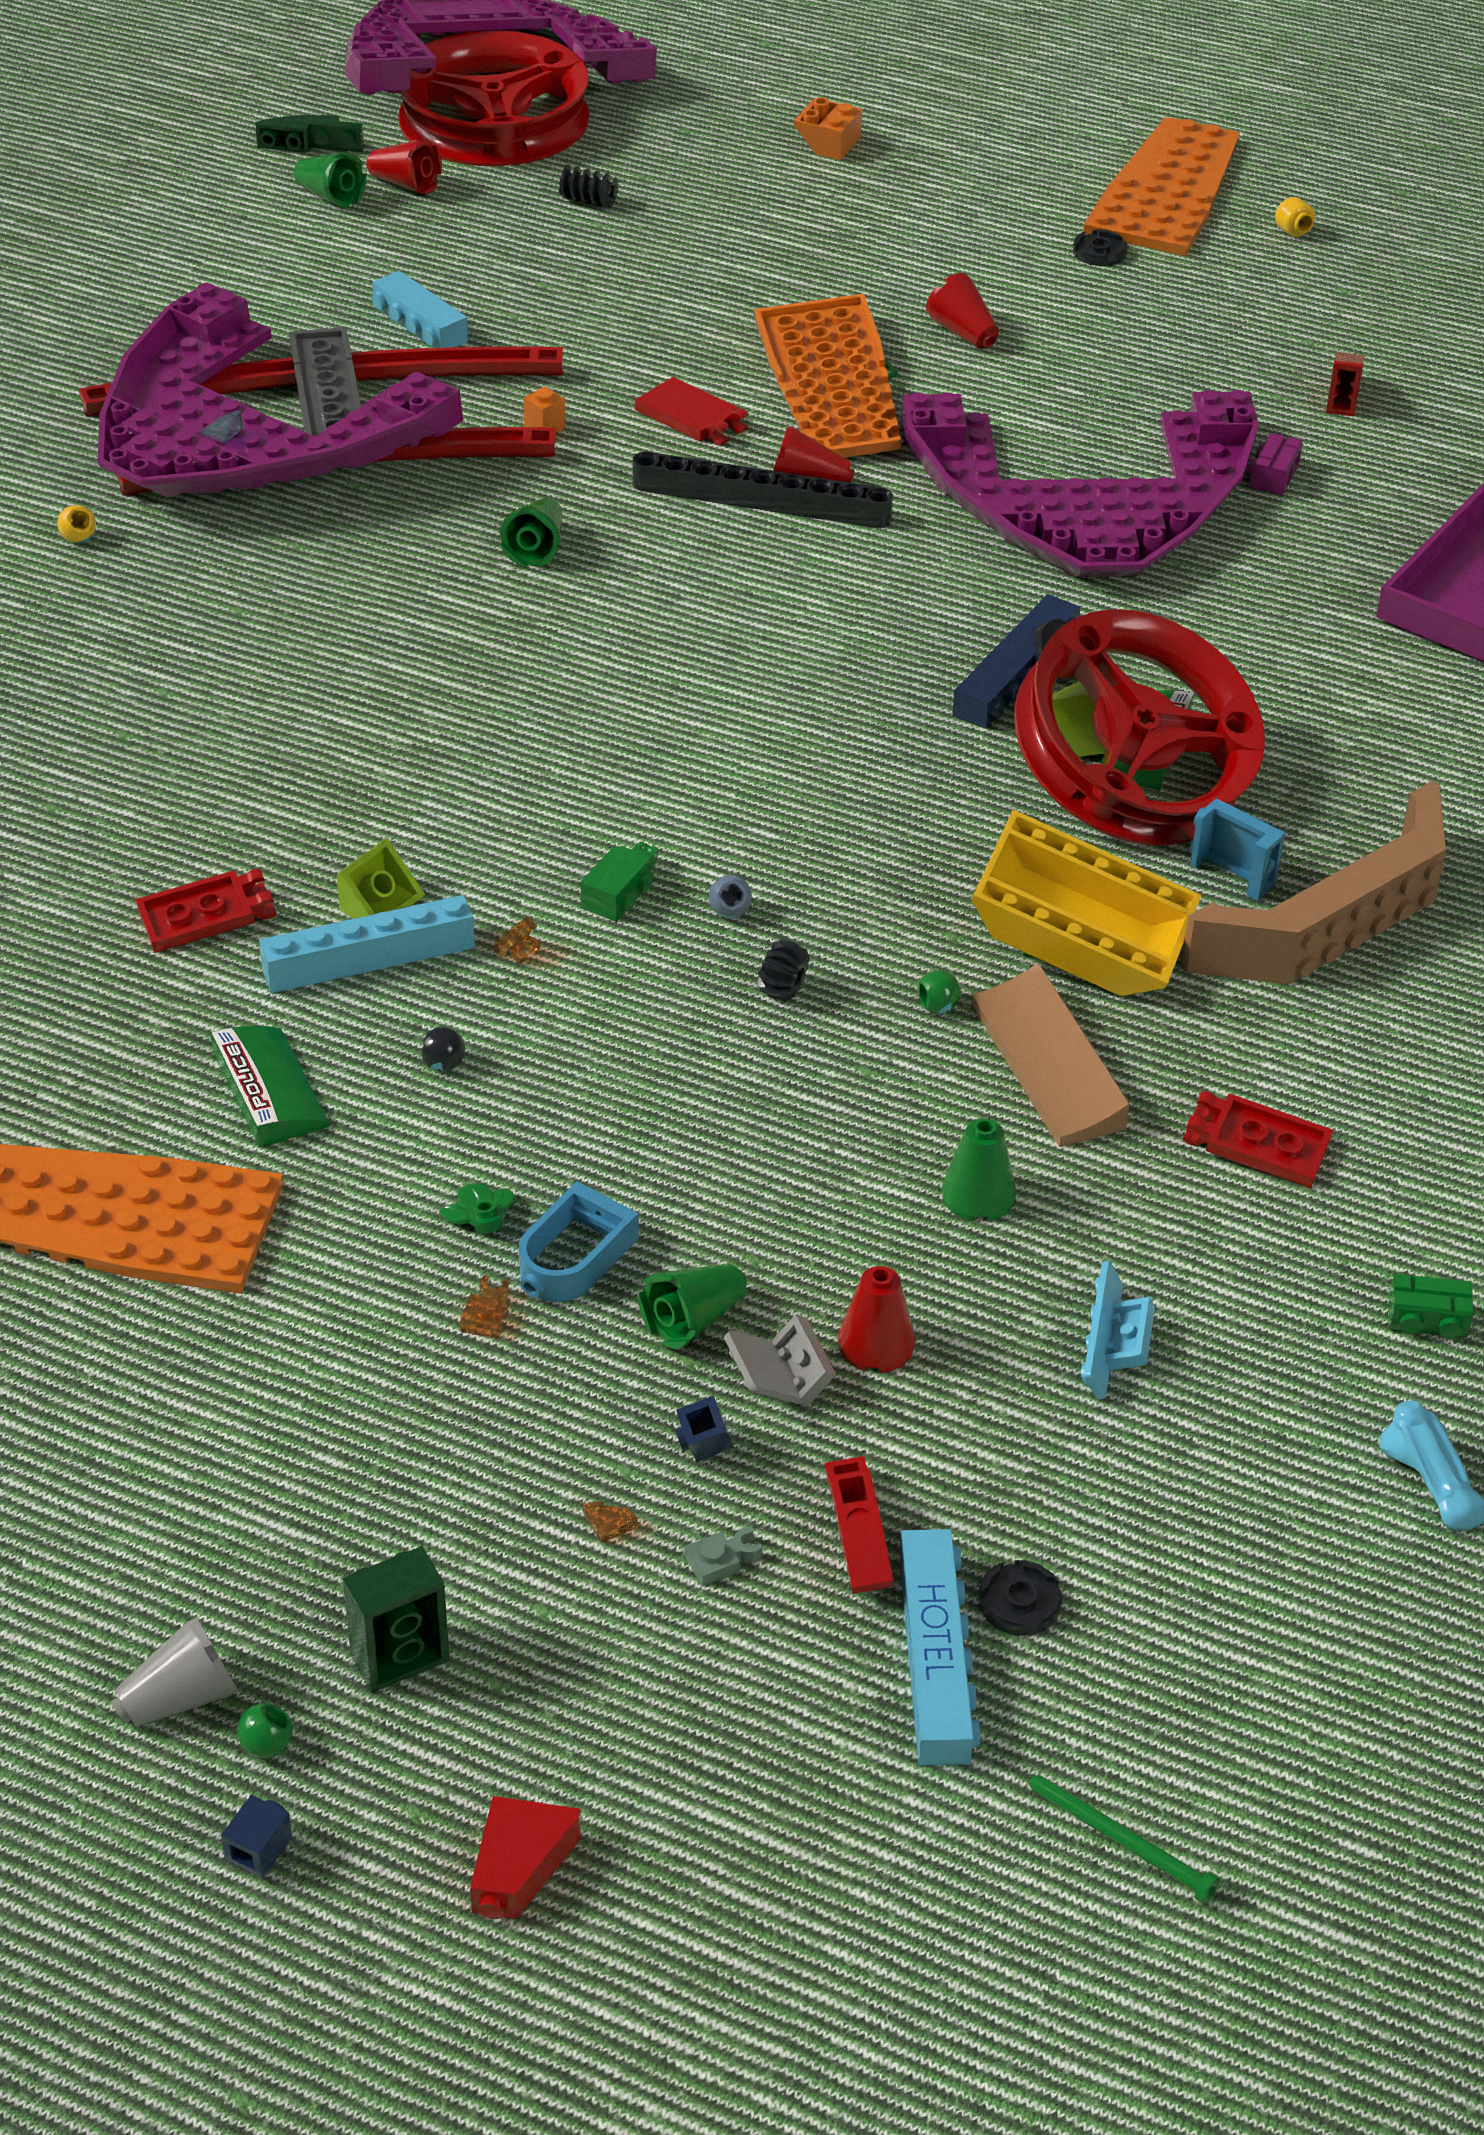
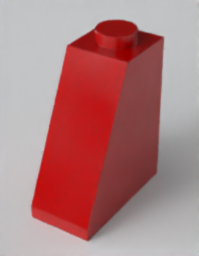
M1336 352L1326 413L1355 416L1365 355Z
M493 1796L470 1886L472 1913L481 1914L489 1919H517L580 1841L581 1809Z

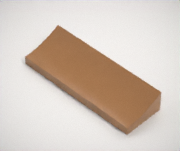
M1039 963L1003 984L972 994V1007L1059 1147L1126 1130L1129 1102Z

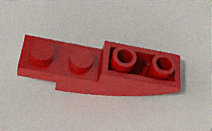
M860 1456L824 1463L852 1593L856 1594L894 1587L876 1495L865 1457Z

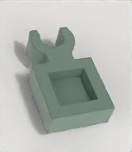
M746 1527L738 1530L734 1538L726 1540L723 1533L720 1532L684 1546V1557L701 1585L705 1586L739 1573L740 1561L746 1563L758 1561L762 1558L763 1546L761 1543L754 1546L744 1545L753 1541V1530L751 1527Z

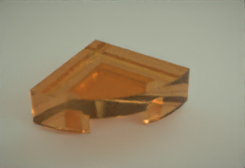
M601 1501L583 1505V1514L601 1543L638 1528V1518L625 1507L620 1509L604 1505V1502Z

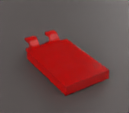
M671 377L635 400L636 411L698 441L707 438L714 444L721 446L729 441V438L721 433L724 430L731 428L735 433L739 434L748 429V425L740 421L748 416L746 410L738 409L737 406L675 377Z
M261 869L251 870L241 876H237L235 870L135 899L137 910L154 953L254 924V916L262 919L275 917L277 914L273 904H271L274 900L271 892L264 885L263 881L265 879Z
M1201 1091L1197 1101V1108L1194 1115L1190 1116L1186 1126L1187 1130L1183 1137L1185 1143L1193 1146L1208 1143L1206 1147L1207 1152L1312 1188L1331 1140L1333 1129L1230 1093L1226 1100L1210 1092Z

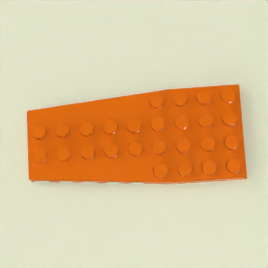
M1165 117L1106 188L1084 223L1083 232L1092 234V230L1096 229L1109 230L1123 237L1122 241L1128 244L1187 256L1209 218L1215 203L1216 194L1220 190L1221 181L1225 178L1231 156L1234 155L1236 144L1239 143L1240 132L1220 128L1215 124L1204 125L1195 123L1191 119L1180 120Z
M864 293L754 309L755 322L769 366L801 432L844 458L874 455L879 452L901 449V436H899L898 420L896 419L895 406L892 402L891 387L888 383V372L885 368L881 339Z
M0 1144V1243L14 1245L16 1253L30 1255L32 1249L49 1253L50 1260L67 1263L69 1258L83 1260L85 1268L117 1275L242 1294L284 1186V1178L281 1173L177 1158L156 1157L153 1155L142 1156Z

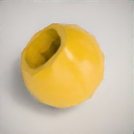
M71 505L60 512L57 528L60 535L68 542L83 543L94 535L96 519L93 513L85 506Z

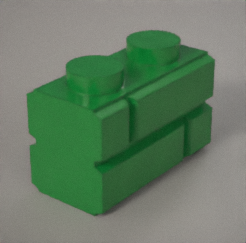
M1393 1274L1388 1298L1389 1329L1399 1330L1406 1334L1428 1333L1441 1335L1445 1338H1467L1473 1318L1472 1281Z

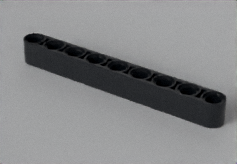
M639 452L633 456V486L642 492L873 528L887 527L891 523L893 494L885 488L654 452Z

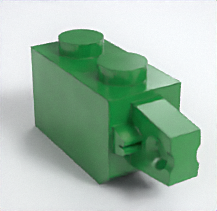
M644 842L638 843L632 849L624 846L612 847L580 882L581 908L617 922L626 911L632 909L637 898L643 892H647L650 889L654 878L651 870L658 860V848L649 846Z

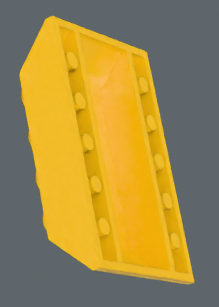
M1013 809L971 900L992 938L1119 996L1166 988L1185 940L1188 916L1196 912L1202 895Z

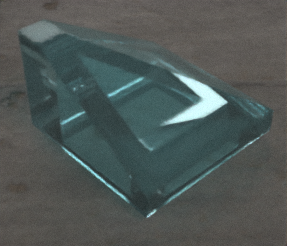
M235 410L219 416L205 427L201 434L226 443L244 428L241 411Z

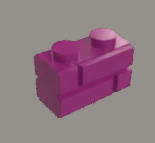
M1271 433L1265 443H1259L1255 458H1251L1247 470V475L1251 476V488L1264 492L1268 490L1269 493L1282 496L1300 464L1303 447L1302 440L1291 437L1285 439V436Z

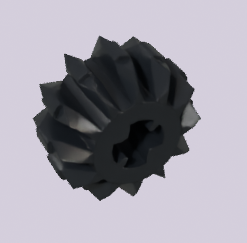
M783 939L776 941L772 945L771 950L767 951V955L764 961H762V967L758 972L757 984L760 991L775 1000L779 999L786 1002L792 999L796 991L800 990L801 983L809 969L810 957L807 949L800 947L799 944L792 941L788 942Z

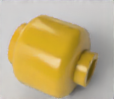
M1298 197L1285 199L1280 203L1275 214L1277 226L1293 237L1305 235L1311 230L1315 221L1313 207Z

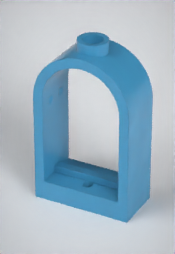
M576 1181L521 1237L519 1243V1268L521 1287L524 1292L531 1297L551 1302L569 1301L585 1294L639 1239L638 1213ZM574 1219L606 1236L574 1267L564 1270H549L533 1262Z

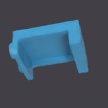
M1217 798L1206 808H1201L1197 812L1193 822L1196 827L1194 838L1190 845V852H1192L1190 865L1198 868L1204 861L1209 860L1248 880L1246 896L1259 901L1277 884L1285 832Z

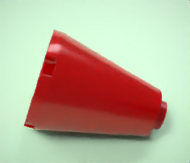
M420 139L372 150L367 157L366 166L373 177L419 194H429L438 186V183L435 181L437 174L441 175L442 157L437 145H432L431 140Z
M956 273L945 278L946 284L940 289L936 286L927 299L926 312L930 318L979 349L989 348L994 345L998 338L999 329L973 279L966 273Z
M788 426L773 471L851 483L855 469L850 468L851 462L795 427Z
M875 1266L867 1269L861 1276L838 1331V1348L845 1361L855 1368L866 1371V1367L879 1368V1373H885L901 1368L911 1359L916 1337L898 1273L889 1267Z

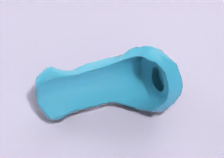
M1412 1400L1400 1403L1395 1409L1394 1421L1384 1429L1379 1437L1381 1450L1388 1458L1396 1459L1413 1467L1421 1474L1439 1506L1442 1522L1449 1530H1470L1480 1524H1484V1499L1471 1487L1465 1467L1448 1437L1446 1427L1438 1420L1434 1413L1427 1410L1419 1402Z

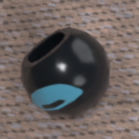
M436 1027L426 1034L423 1043L422 1059L430 1069L438 1072L450 1071L461 1063L465 1055V1043L462 1036L456 1030L449 1027Z

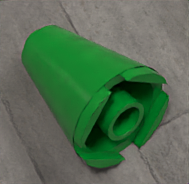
M347 152L300 159L294 167V179L297 184L337 207L348 208L352 203H357L364 194L367 183V176L363 174L361 167L364 166L362 160L357 155Z
M542 498L511 512L504 519L499 530L501 547L511 561L523 567L528 565L540 567L553 559L560 543L562 509L560 505L553 499Z
M980 1118L971 1121L967 1125L942 1182L945 1206L953 1214L965 1220L975 1221V1217H987V1221L996 1220L1006 1215L1014 1206L1016 1186L1004 1131L999 1123L991 1119Z
M729 1263L655 1273L645 1278L642 1284H646L644 1291L640 1292L638 1296L640 1314L651 1335L658 1333L665 1340L661 1342L663 1346L678 1349L691 1343L744 1298L747 1286L746 1277L740 1269Z

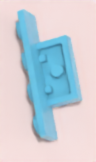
M1111 1261L1102 1262L1100 1277H1097L1095 1281L1097 1295L1095 1305L1091 1307L1092 1326L1090 1334L1086 1337V1362L1081 1366L1082 1380L1085 1386L1091 1388L1097 1400L1106 1398L1110 1371L1147 1365L1155 1306L1150 1296L1121 1301L1123 1284Z

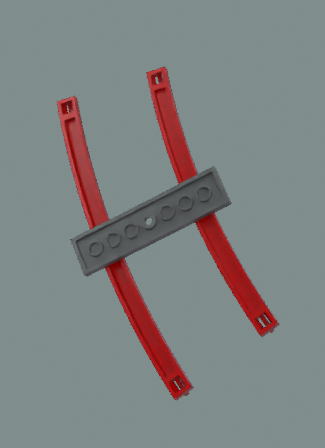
M346 327L289 332L292 357L231 364L199 385L223 395L243 391L249 392L250 390L256 391L257 389L297 386L305 432L317 436L329 426L346 417L350 412L361 407L356 382L358 380L407 378L414 372L422 373L428 377H444L448 375L487 376L495 374L497 376H505L506 374L563 375V347H445L351 352ZM112 382L79 388L85 416L90 417L91 415L100 414ZM556 427L452 428L438 437L430 435L419 439V444L409 447L407 444L394 449V454L373 462L464 457H553L556 455ZM371 462L362 466H371ZM116 475L120 483L122 495L151 491Z

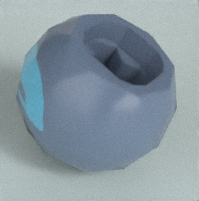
M725 875L717 879L709 892V903L712 909L719 916L728 919L744 915L752 902V891L748 883L735 875Z

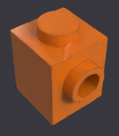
M546 386L523 397L524 427H556V433L565 429V398Z

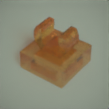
M527 916L504 933L492 948L501 958L511 951L513 959L519 964L523 963L528 955L523 951L522 947H526L532 955L540 948L537 939L529 936L537 925Z

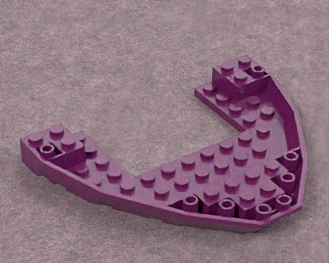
M380 0L377 6H374L355 25L348 39L344 74L359 92L366 95L376 94V91L398 94L401 93V90H410L411 69L416 72H425L427 68H436V57L417 37L420 33L427 32L433 35H444L445 32L453 31L457 34L469 31L493 30L517 32V29L538 32L541 31V28H550L584 63L590 64L607 82L612 84H619L622 80L643 83L646 79H655L657 48L645 38H639V40L634 38L633 33L628 30L624 31V33L619 31L618 25L593 14H587V16L580 15L577 9L548 0Z
M206 282L165 307L123 354L100 412L98 466L166 497L180 496V493L198 492V494L223 492V489L241 488V490L265 487V483L283 480L284 483L331 473V469L348 466L350 469L394 454V449L406 444L409 447L419 444V439L424 437L443 435L463 421L460 390L422 373L414 372L401 382L391 385L355 411L350 412L346 417L329 426L317 436L308 434L199 385L272 339L271 328L250 319L247 299Z
M1205 390L1203 392H1192L1190 412L1180 410L1161 412L1160 424L1173 478H1071L1052 480L1049 478L1022 480L1014 478L1000 480L989 414L979 412L964 414L961 394L950 392L942 394H903L901 419L903 441L907 446L911 447L917 460L921 461L925 471L942 493L955 499L958 505L988 528L991 527L997 531L1000 537L1016 547H1022L1029 551L1031 555L1050 565L1054 564L1060 567L1065 573L1075 578L1136 577L1188 541L1243 480L1259 428L1250 391L1215 392Z

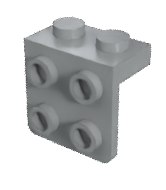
M795 1314L772 1341L734 1330H729L724 1336L730 1349L729 1354L737 1363L744 1377L745 1386L756 1395H765L787 1403L792 1402L808 1406L837 1375L807 1317Z

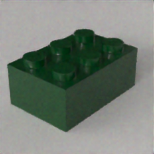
M423 1546L408 1552H400L388 1560L368 1568L358 1569L351 1575L343 1578L350 1654L371 1693L450 1661L444 1582Z

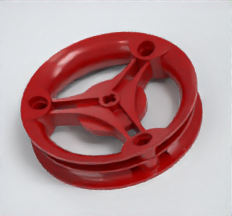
M467 32L447 36L425 44L436 57V68H427L425 72H416L411 69L410 90H401V93H399L403 103L399 109L398 119L401 132L409 142L429 139L432 145H437L443 160L466 165L510 166L542 160L556 155L576 143L583 136L589 124V110L584 100V94L589 81L585 63L575 52L558 42L521 32ZM480 73H503L495 75L471 76V74ZM549 93L567 99L559 107L535 118L518 116L526 112L530 108L532 100L542 94ZM432 101L456 107L463 114L477 118L479 121L476 123L447 118L429 110L425 106Z
M1125 609L1100 610L1087 613L1067 622L1047 642L1038 662L1030 669L1023 680L1015 703L1014 721L1020 749L1031 772L1045 791L1062 808L1086 825L1114 838L1132 843L1164 846L1193 840L1196 827L1193 822L1197 812L1201 808H1206L1216 798L1233 806L1236 799L1253 782L1263 760L1265 748L1263 720L1254 695L1238 670L1217 648L1198 634L1174 621L1147 612ZM1107 653L1138 658L1167 671L1190 688L1211 714L1176 706L1159 691L1136 683L1114 663ZM1058 677H1076L1094 703L1092 726L1096 737L1105 748L1103 764H1085L1062 734L1056 721L1053 706V689ZM1182 752L1210 753L1213 761L1223 772L1219 781L1209 792L1194 799L1178 802L1148 799L1140 786L1132 780L1140 769L1160 770L1172 765ZM1116 760L1128 765L1125 774L1113 768Z

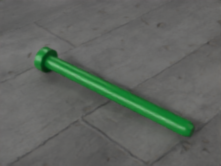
M1034 1775L1031 1778L1029 1786L1032 1791L1195 1891L1194 1899L1206 1905L1214 1896L1221 1878L1213 1872L1208 1871L1205 1875L1201 1874L1045 1777Z

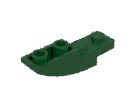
M295 115L261 120L255 124L257 148L306 153L309 152L310 148L362 152L364 149L363 123L340 121V116Z

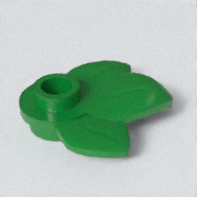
M470 1183L459 1189V1201L442 1207L440 1214L446 1221L452 1224L470 1223L476 1232L492 1233L503 1226V1220L506 1216L505 1210L514 1204L515 1196L508 1188L492 1192L484 1184Z

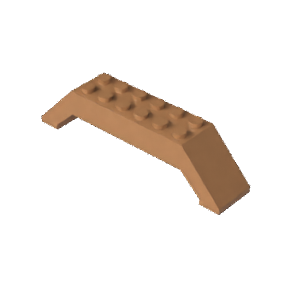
M1432 781L1410 793L1400 837L1270 910L1223 907L1212 902L1190 914L1187 921L1181 968L1188 973L1291 984L1302 977L1309 976L1322 965L1333 962L1338 956L1350 949L1359 947L1369 938L1382 934L1390 926L1399 921L1406 920L1411 914L1423 907H1429L1438 896L1437 888L1444 868L1443 861L1446 851L1440 785Z

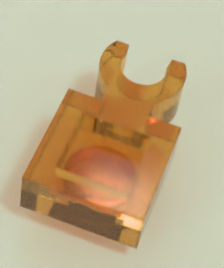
M484 1275L481 1278L480 1295L470 1293L460 1320V1332L495 1339L499 1338L508 1313L507 1299L510 1294L508 1279H504L499 1288L493 1289L490 1288L489 1276Z

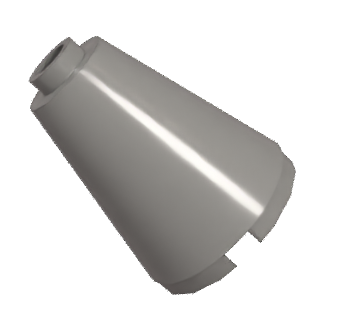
M196 1617L187 1621L115 1688L118 1698L111 1701L123 1724L132 1720L135 1727L230 1697L238 1689Z

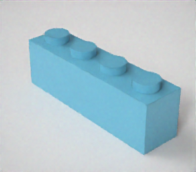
M401 271L394 272L372 282V301L374 306L433 348L457 347L468 342L467 317Z

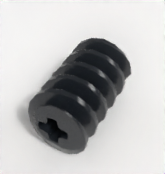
M566 164L560 176L559 192L566 200L573 199L575 202L583 201L585 204L592 203L595 206L602 205L604 208H611L617 197L618 179L614 178L611 182L609 173H605L601 179L600 171H595L591 177V170L588 168L581 175V168L578 166L571 173V166Z

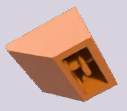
M823 97L814 98L794 120V126L817 155L841 161L861 138L862 109L853 107L849 103L840 104L832 102Z

